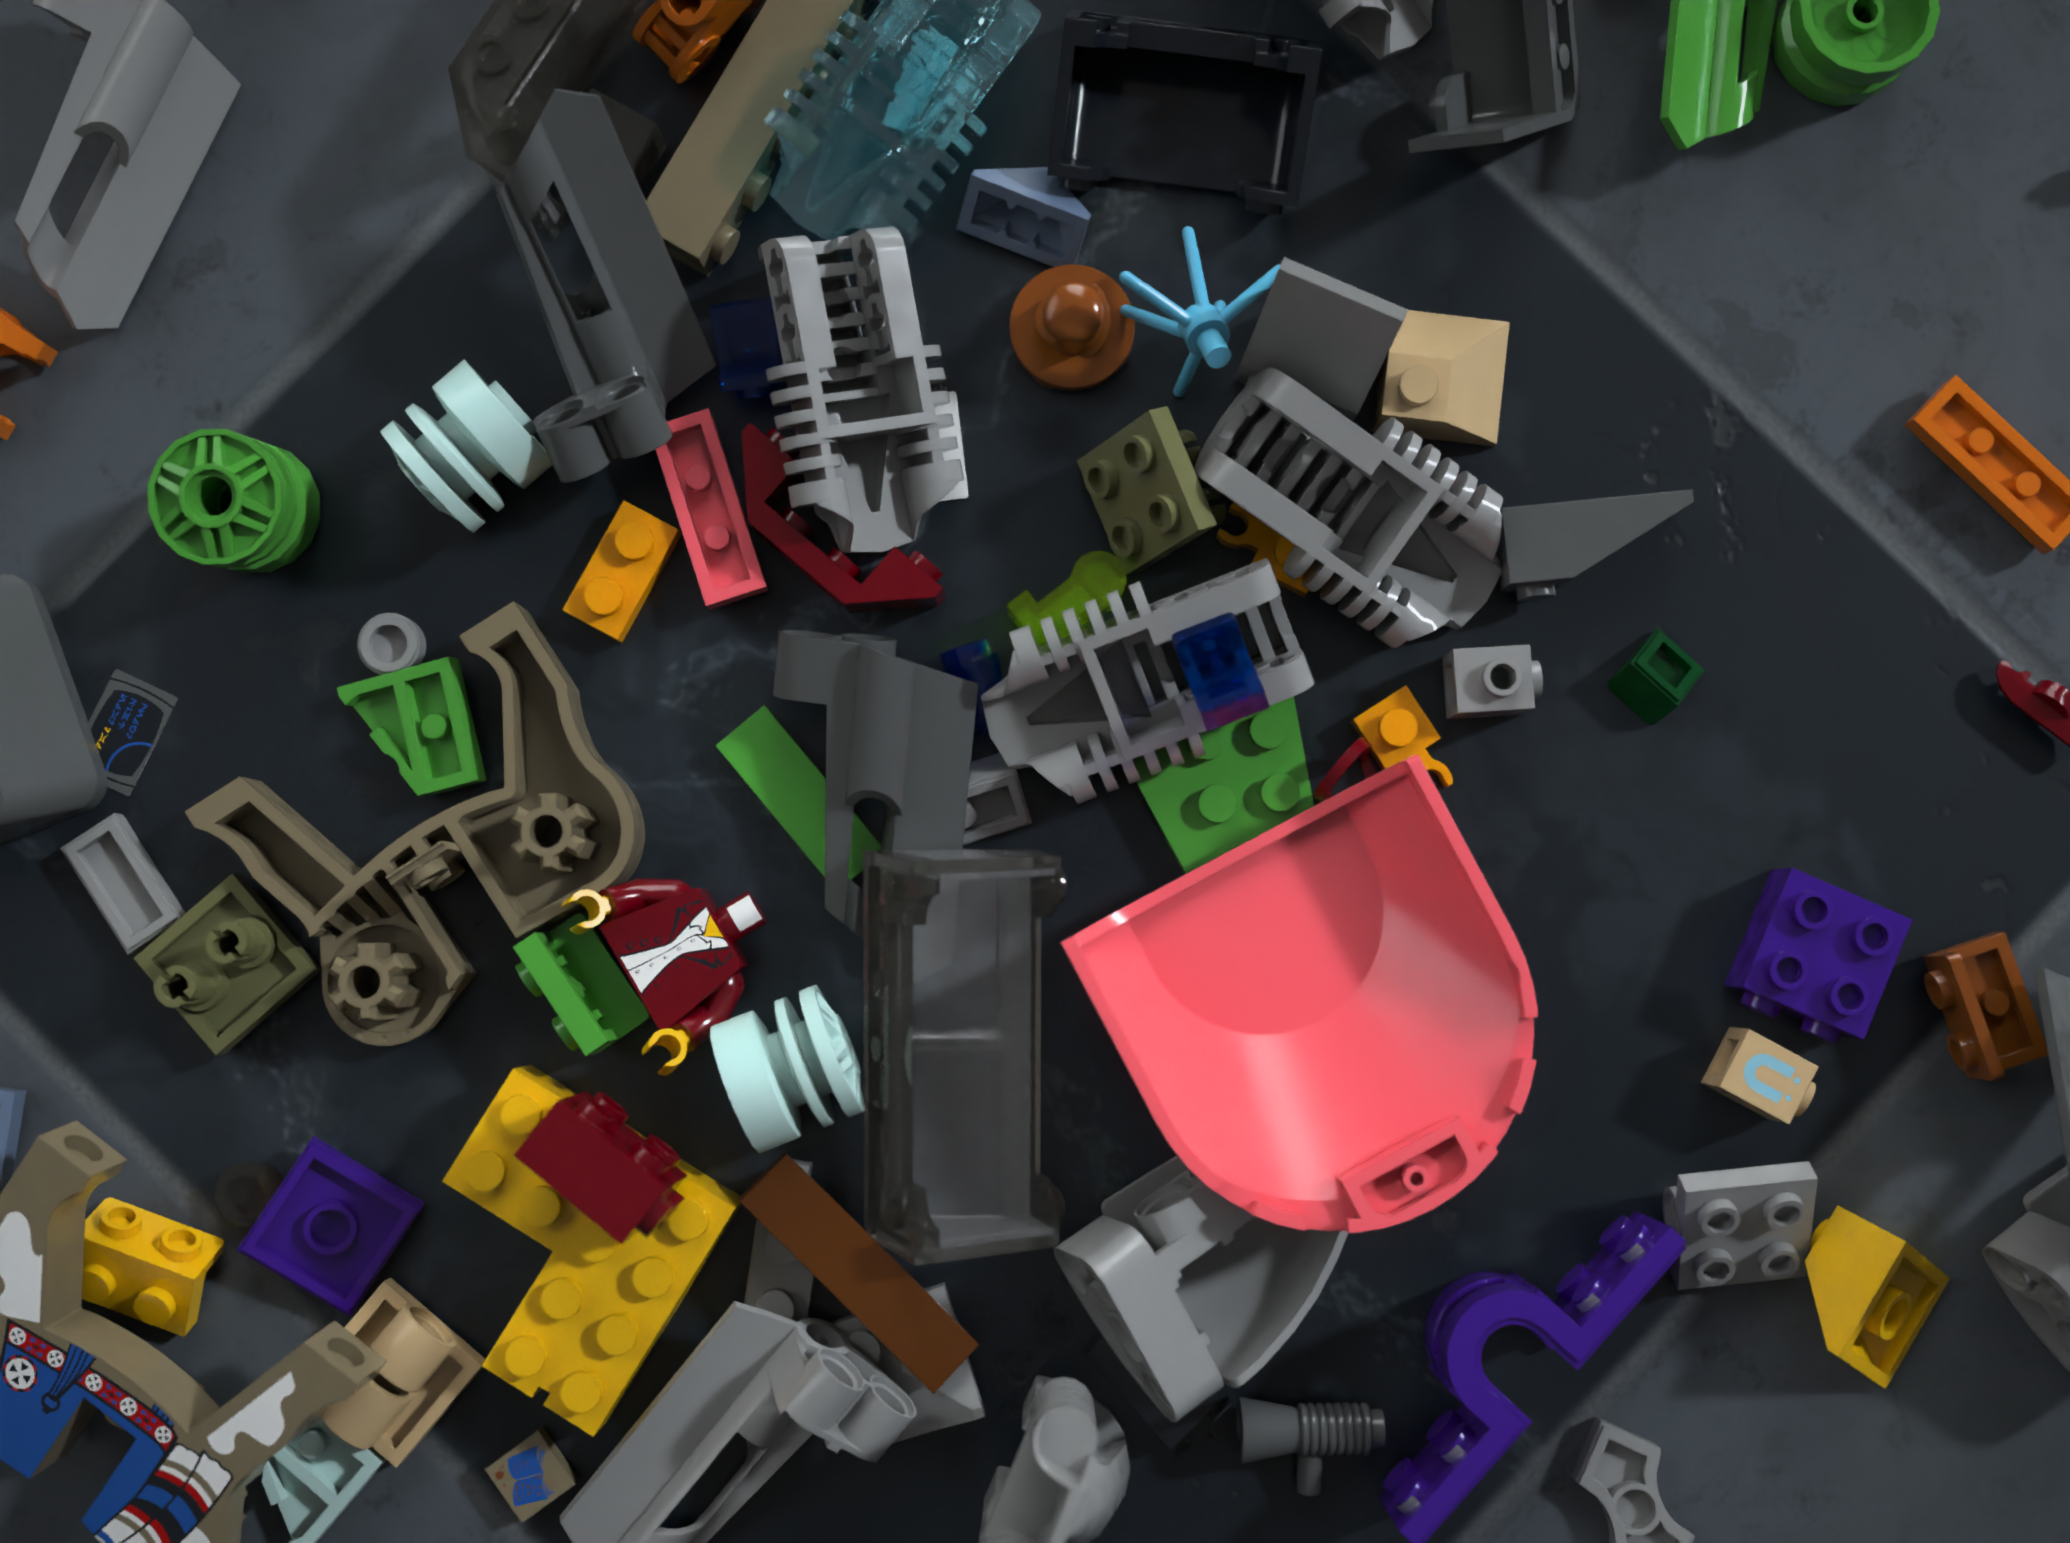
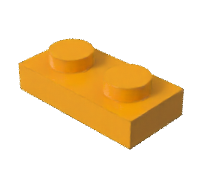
M623 500L562 610L622 643L680 540L682 533L679 529Z

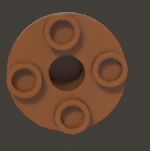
M1070 264L1047 269L1032 278L1023 287L1014 302L1010 316V339L1014 353L1022 367L1043 387L1078 391L1098 386L1110 379L1127 362L1133 345L1135 320L1122 316L1120 308L1124 304L1131 306V303L1126 293L1116 281L1095 268Z

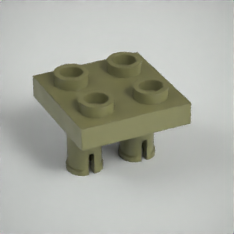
M1168 406L1148 410L1077 461L1085 486L1092 497L1107 533L1109 544L1116 555L1124 576L1145 570L1213 527L1220 526L1226 517L1224 503L1211 507L1208 504L1220 499V493L1212 487L1202 489L1195 473L1194 467L1201 452V447L1195 446L1185 449L1184 445L1198 440L1197 437L1190 430H1177Z
M234 873L229 875L133 958L154 982V994L157 1000L166 1007L176 1008L215 1056L226 1054L321 971V967L241 874Z

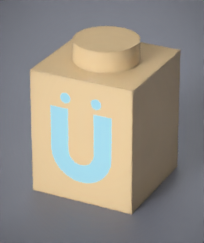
M1729 1027L1701 1084L1768 1120L1790 1124L1794 1116L1798 1117L1803 1114L1810 1105L1816 1090V1084L1812 1082V1079L1819 1066L1750 1029Z

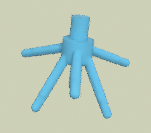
M1190 226L1183 228L1182 238L1195 300L1194 305L1184 310L1129 271H1123L1119 276L1120 281L1173 320L1128 304L1121 306L1120 314L1136 322L1182 338L1190 351L1173 389L1176 397H1182L1185 394L1202 358L1212 368H1221L1230 361L1231 351L1227 346L1230 331L1227 324L1272 286L1281 265H1275L1228 306L1222 300H1218L1212 305L1208 299L1195 232Z

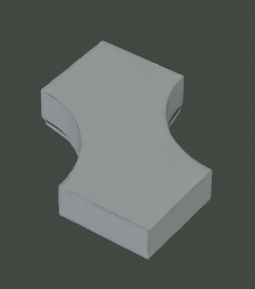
M1595 1417L1570 1476L1594 1494L1601 1504L1608 1523L1609 1543H1693L1695 1536L1671 1518L1660 1498L1657 1485V1470L1661 1448L1649 1440Z

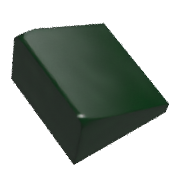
M1657 628L1612 676L1607 686L1609 690L1647 724L1655 725L1679 706L1705 670Z

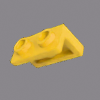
M106 1198L85 1220L82 1299L185 1337L198 1320L205 1275L222 1254L224 1240L118 1199Z

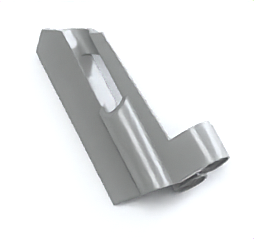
M33 0L32 6L43 8L70 26L68 33L78 40L87 41V44L16 216L14 227L21 236L22 250L32 272L48 294L58 300L72 328H118L241 84L193 36L194 32L188 22L165 0ZM93 132H102L109 135L114 142L65 238H63L50 214L49 205L83 137Z
M734 1301L561 1513L560 1523L572 1543H707L812 1434L824 1439L826 1447L836 1453L842 1448L863 1460L875 1462L876 1464L917 1415L916 1407L909 1396L871 1360L852 1347V1342L848 1335L832 1323L810 1317L803 1318L797 1322L764 1309ZM739 1433L743 1436L748 1447L746 1461L696 1521L682 1528L669 1529L660 1527L734 1435Z

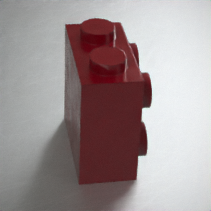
M585 1091L560 1099L514 1153V1156L621 1245L638 1232L648 1238L656 1228L659 1230L684 1200V1197L676 1191L688 1176L676 1166L681 1157L673 1148L657 1136L649 1134L645 1140L625 1124V1121L629 1118L627 1111L612 1098L600 1091L594 1097Z

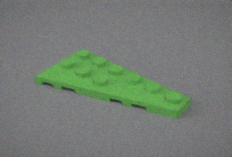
M1294 696L1198 733L1207 755L1195 758L1188 738L1177 742L1185 763L1173 767L1166 747L1155 750L1163 772L1151 775L1143 755L1134 758L1141 780L1134 783L1151 810L1184 874L1314 806Z

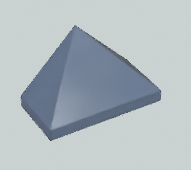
M1048 167L974 169L970 176L956 229L1052 267L1076 265L1091 214L1069 189L1060 186V179L1057 176L1047 175Z

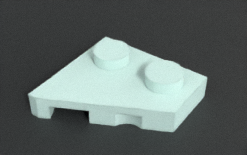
M321 1417L316 1423L274 1454L262 1470V1484L271 1506L276 1503L278 1504L291 1536V1540L287 1543H317L386 1461L372 1447L360 1449L342 1440L328 1428Z

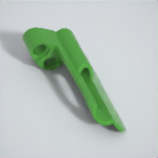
M1671 0L1660 120L1678 150L1688 149L1705 138L1718 136L1740 128L1749 123L1754 118L1755 113L1760 111L1777 0ZM1746 5L1747 18L1741 79L1738 82L1744 6Z

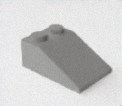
M1284 257L1240 363L1235 380L1246 386L1262 370L1269 367L1277 369L1297 381L1353 422L1388 354L1408 309Z

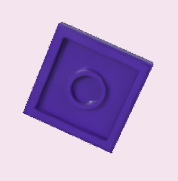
M313 1136L237 1251L344 1314L351 1316L423 1208L425 1202Z

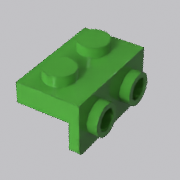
M578 913L549 933L534 932L513 948L522 960V962L516 965V970L525 986L536 997L544 994L558 1014L552 1019V1024L561 1040L571 1051L580 1048L585 1056L601 1053L648 1021L651 1015L596 929L592 928L584 934H574L570 931V928L588 921L585 914Z

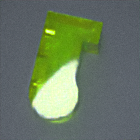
M1091 551L1081 556L1075 563L1071 577L1037 603L1026 589L1006 605L1007 614L1018 628L1030 625L1038 645L1041 647L1048 643L1040 620L1052 616L1060 637L1069 636L1070 633L1062 611L1073 607L1082 629L1091 627L1092 624L1084 603L1096 599L1104 617L1112 610L1106 594L1118 590L1120 598L1122 599L1127 582L1126 570L1122 562L1113 554L1105 551Z

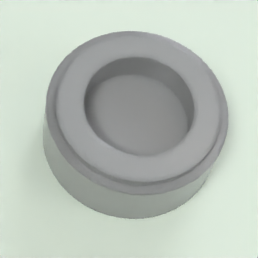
M383 613L371 618L362 627L358 636L357 648L364 665L371 671L383 675L421 664L426 654V639L421 628L414 621L400 614Z

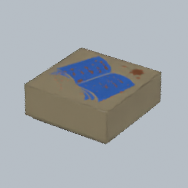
M543 1426L485 1468V1471L521 1523L573 1487L580 1480Z

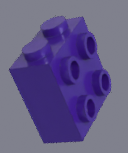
M1773 869L1766 881L1724 986L1743 994L1739 1004L1749 1010L1773 1019H1777L1780 1011L1801 1019L1799 1031L1821 1041L1837 1045L1840 1037L1864 1040L1912 919L1797 869Z

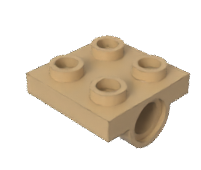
M389 1278L382 1282L344 1327L387 1362L373 1380L350 1398L328 1405L321 1415V1419L332 1432L345 1442L360 1449L372 1447L397 1468L407 1459L483 1368L482 1364L485 1358L395 1280Z

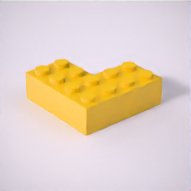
M530 1064L512 1069L442 1182L553 1251L485 1359L482 1367L531 1398L541 1389H544L550 1393L543 1404L545 1407L594 1437L613 1414L742 1204L737 1200L740 1197L738 1194L681 1159L676 1166L688 1175L676 1189L684 1197L682 1203L659 1230L656 1228L648 1238L638 1232L621 1245L514 1156V1153L558 1100L577 1094ZM631 1128V1129H632L633 1131H635L639 1136H641L644 1140L647 1138V1137H645L644 1135H642L641 1133H639V1132H637L636 1130H634L633 1128Z

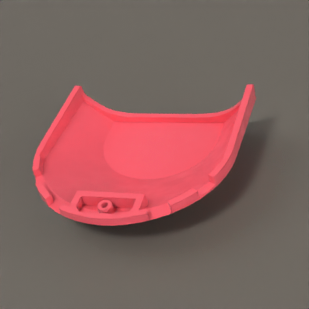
M1417 754L1342 790L1114 911L1060 942L1153 1120L1169 1146L1207 1187L1250 1214L1277 1225L1302 1231L1311 1229L1359 1233L1383 1229L1406 1222L1435 1209L1464 1189L1495 1158L1499 1152L1496 1147L1505 1136L1516 1113H1522L1531 1088L1536 1060L1532 1059L1534 1017H1538L1534 985L1525 955L1486 879Z

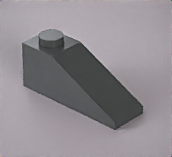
M1693 489L1501 508V534L1497 553L1495 554L1500 560L1502 567L1501 575L1496 583L1497 594L1516 592L1517 601L1521 602L1555 597V588L1563 586L1694 502Z

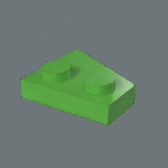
M448 656L337 687L339 698L346 706H353L373 732L369 734L384 754L395 759L399 766V773L417 796L429 797L487 781L459 658Z

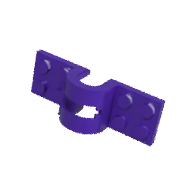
M1634 1211L1629 1218L1626 1215L1620 1216L1601 1235L1599 1244L1602 1248L1586 1266L1582 1263L1577 1264L1561 1279L1556 1288V1293L1560 1296L1554 1302L1541 1290L1513 1271L1510 1275L1493 1271L1471 1273L1453 1281L1440 1292L1428 1312L1425 1323V1348L1430 1361L1427 1368L1463 1404L1456 1412L1453 1409H1448L1434 1421L1426 1434V1439L1429 1440V1443L1413 1461L1407 1457L1397 1463L1383 1482L1382 1487L1386 1491L1380 1496L1379 1500L1400 1533L1411 1543H1425L1532 1423L1484 1374L1481 1354L1482 1347L1489 1335L1500 1327L1512 1324L1525 1326L1549 1349H1554L1578 1371L1686 1249L1684 1244L1687 1241L1671 1226L1637 1211Z

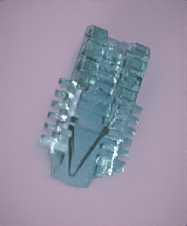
M882 0L865 23L855 14L845 9L838 21L855 36L853 41H849L843 35L831 29L824 40L841 55L839 60L836 61L819 48L810 57L827 74L825 79H820L805 67L796 76L814 94L810 99H807L789 86L782 95L786 101L800 112L798 116L794 119L775 105L763 121L770 130L778 135L781 143L779 150L781 166L770 195L798 225L825 240H833L853 228L869 229L894 226L901 235L907 237L919 220L903 207L904 204L909 200L926 212L933 202L917 189L918 185L923 182L938 194L946 185L931 170L933 165H938L951 175H954L960 167L958 162L944 150L949 145L967 157L974 147L959 133V130L963 127L978 138H981L988 128L973 114V111L1031 35L1041 18L1042 12L1029 0Z

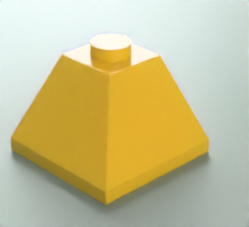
M1837 1205L1831 1217L1822 1221L1815 1229L1810 1241V1252L1805 1259L1826 1347L1829 1352L1877 1385L1886 1389L1950 1278L1903 1239Z

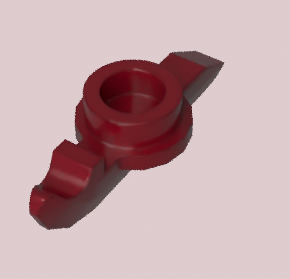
M2006 660L1998 663L1996 669L1997 682L2000 691L2008 701L2070 747V691L2063 685L2050 680H2041L2035 686L2028 681L2031 676L2028 671L2017 672L2013 670L2011 664Z

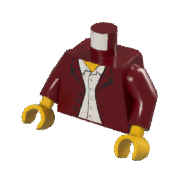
M637 878L602 889L599 893L589 889L579 890L565 899L561 904V908L567 907L572 903L582 904L587 909L589 918L588 921L570 928V931L574 934H584L599 925L603 919L608 920L599 928L659 1029L643 1046L642 1055L646 1054L654 1046L660 1045L667 1048L672 1060L666 1063L659 1070L658 1074L663 1076L671 1074L686 1057L687 1052L694 1051L710 1039L711 1026L729 1020L745 989L742 972L750 966L737 941L767 924V920L749 891L717 908L706 889H692L689 884L681 879Z

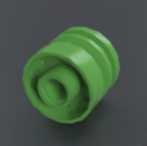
M199 429L175 440L157 459L148 482V512L159 537L182 557L203 565L227 568L245 573L272 572L294 562L311 544L320 521V493L310 470L291 452L228 429Z

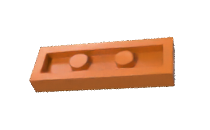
M1957 375L1945 381L1904 424L2042 554L2053 551L2070 534V480Z

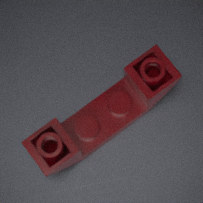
M751 423L742 431L747 521L756 534L848 613L928 608L940 605L946 598L943 587L937 583L943 574L918 551L914 550L907 557L894 546L864 582L860 584L856 579L862 571L835 547L826 555L808 540L814 533V530L799 515L787 506L778 514L775 511L776 508L789 495L787 487L797 485L804 478V474L785 476L783 467L784 463L795 461L800 451L781 453L779 440L785 437L774 428H771L765 435Z

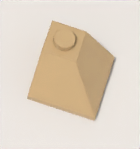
M1408 310L1377 374L1371 432L1375 433L1386 420L1394 417L1404 426L1401 436L1408 431H1413L1425 439L1494 447L1497 444L1510 322Z

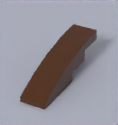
M783 1152L737 1199L933 1394L978 1347L979 1344L787 1153Z

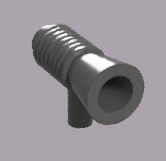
M1238 1396L1236 1401L1238 1460L1240 1464L1297 1453L1296 1491L1305 1496L1319 1495L1322 1492L1323 1456L1325 1454L1328 1457H1332L1334 1454L1336 1456H1342L1343 1454L1345 1456H1351L1352 1454L1354 1456H1360L1361 1454L1369 1456L1372 1449H1384L1385 1420L1383 1410L1370 1409L1366 1402H1361L1360 1404L1357 1402H1352L1351 1404L1348 1402H1343L1342 1404L1334 1402L1333 1405L1330 1402H1325L1324 1405L1321 1402L1315 1405L1313 1403H1307L1306 1405L1298 1403L1296 1407Z

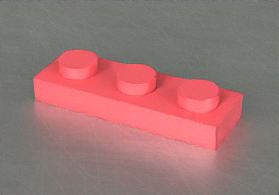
M707 408L667 421L673 436L667 443L655 450L706 607L711 610L769 591L711 411Z

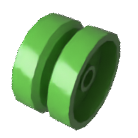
M1786 0L1777 11L1771 39L1774 60L1788 84L1808 99L1831 106L1861 104L1883 92L1919 56L1934 37L1940 14L1939 0Z

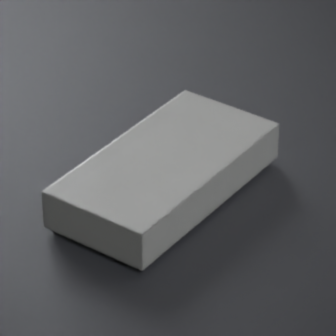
M113 813L60 848L127 955L138 954L186 913L123 814Z

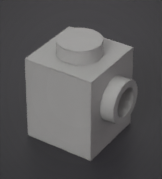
M1530 644L1452 649L1442 657L1446 719L1522 715L1535 709V699L1542 696V668L1538 660H1531Z

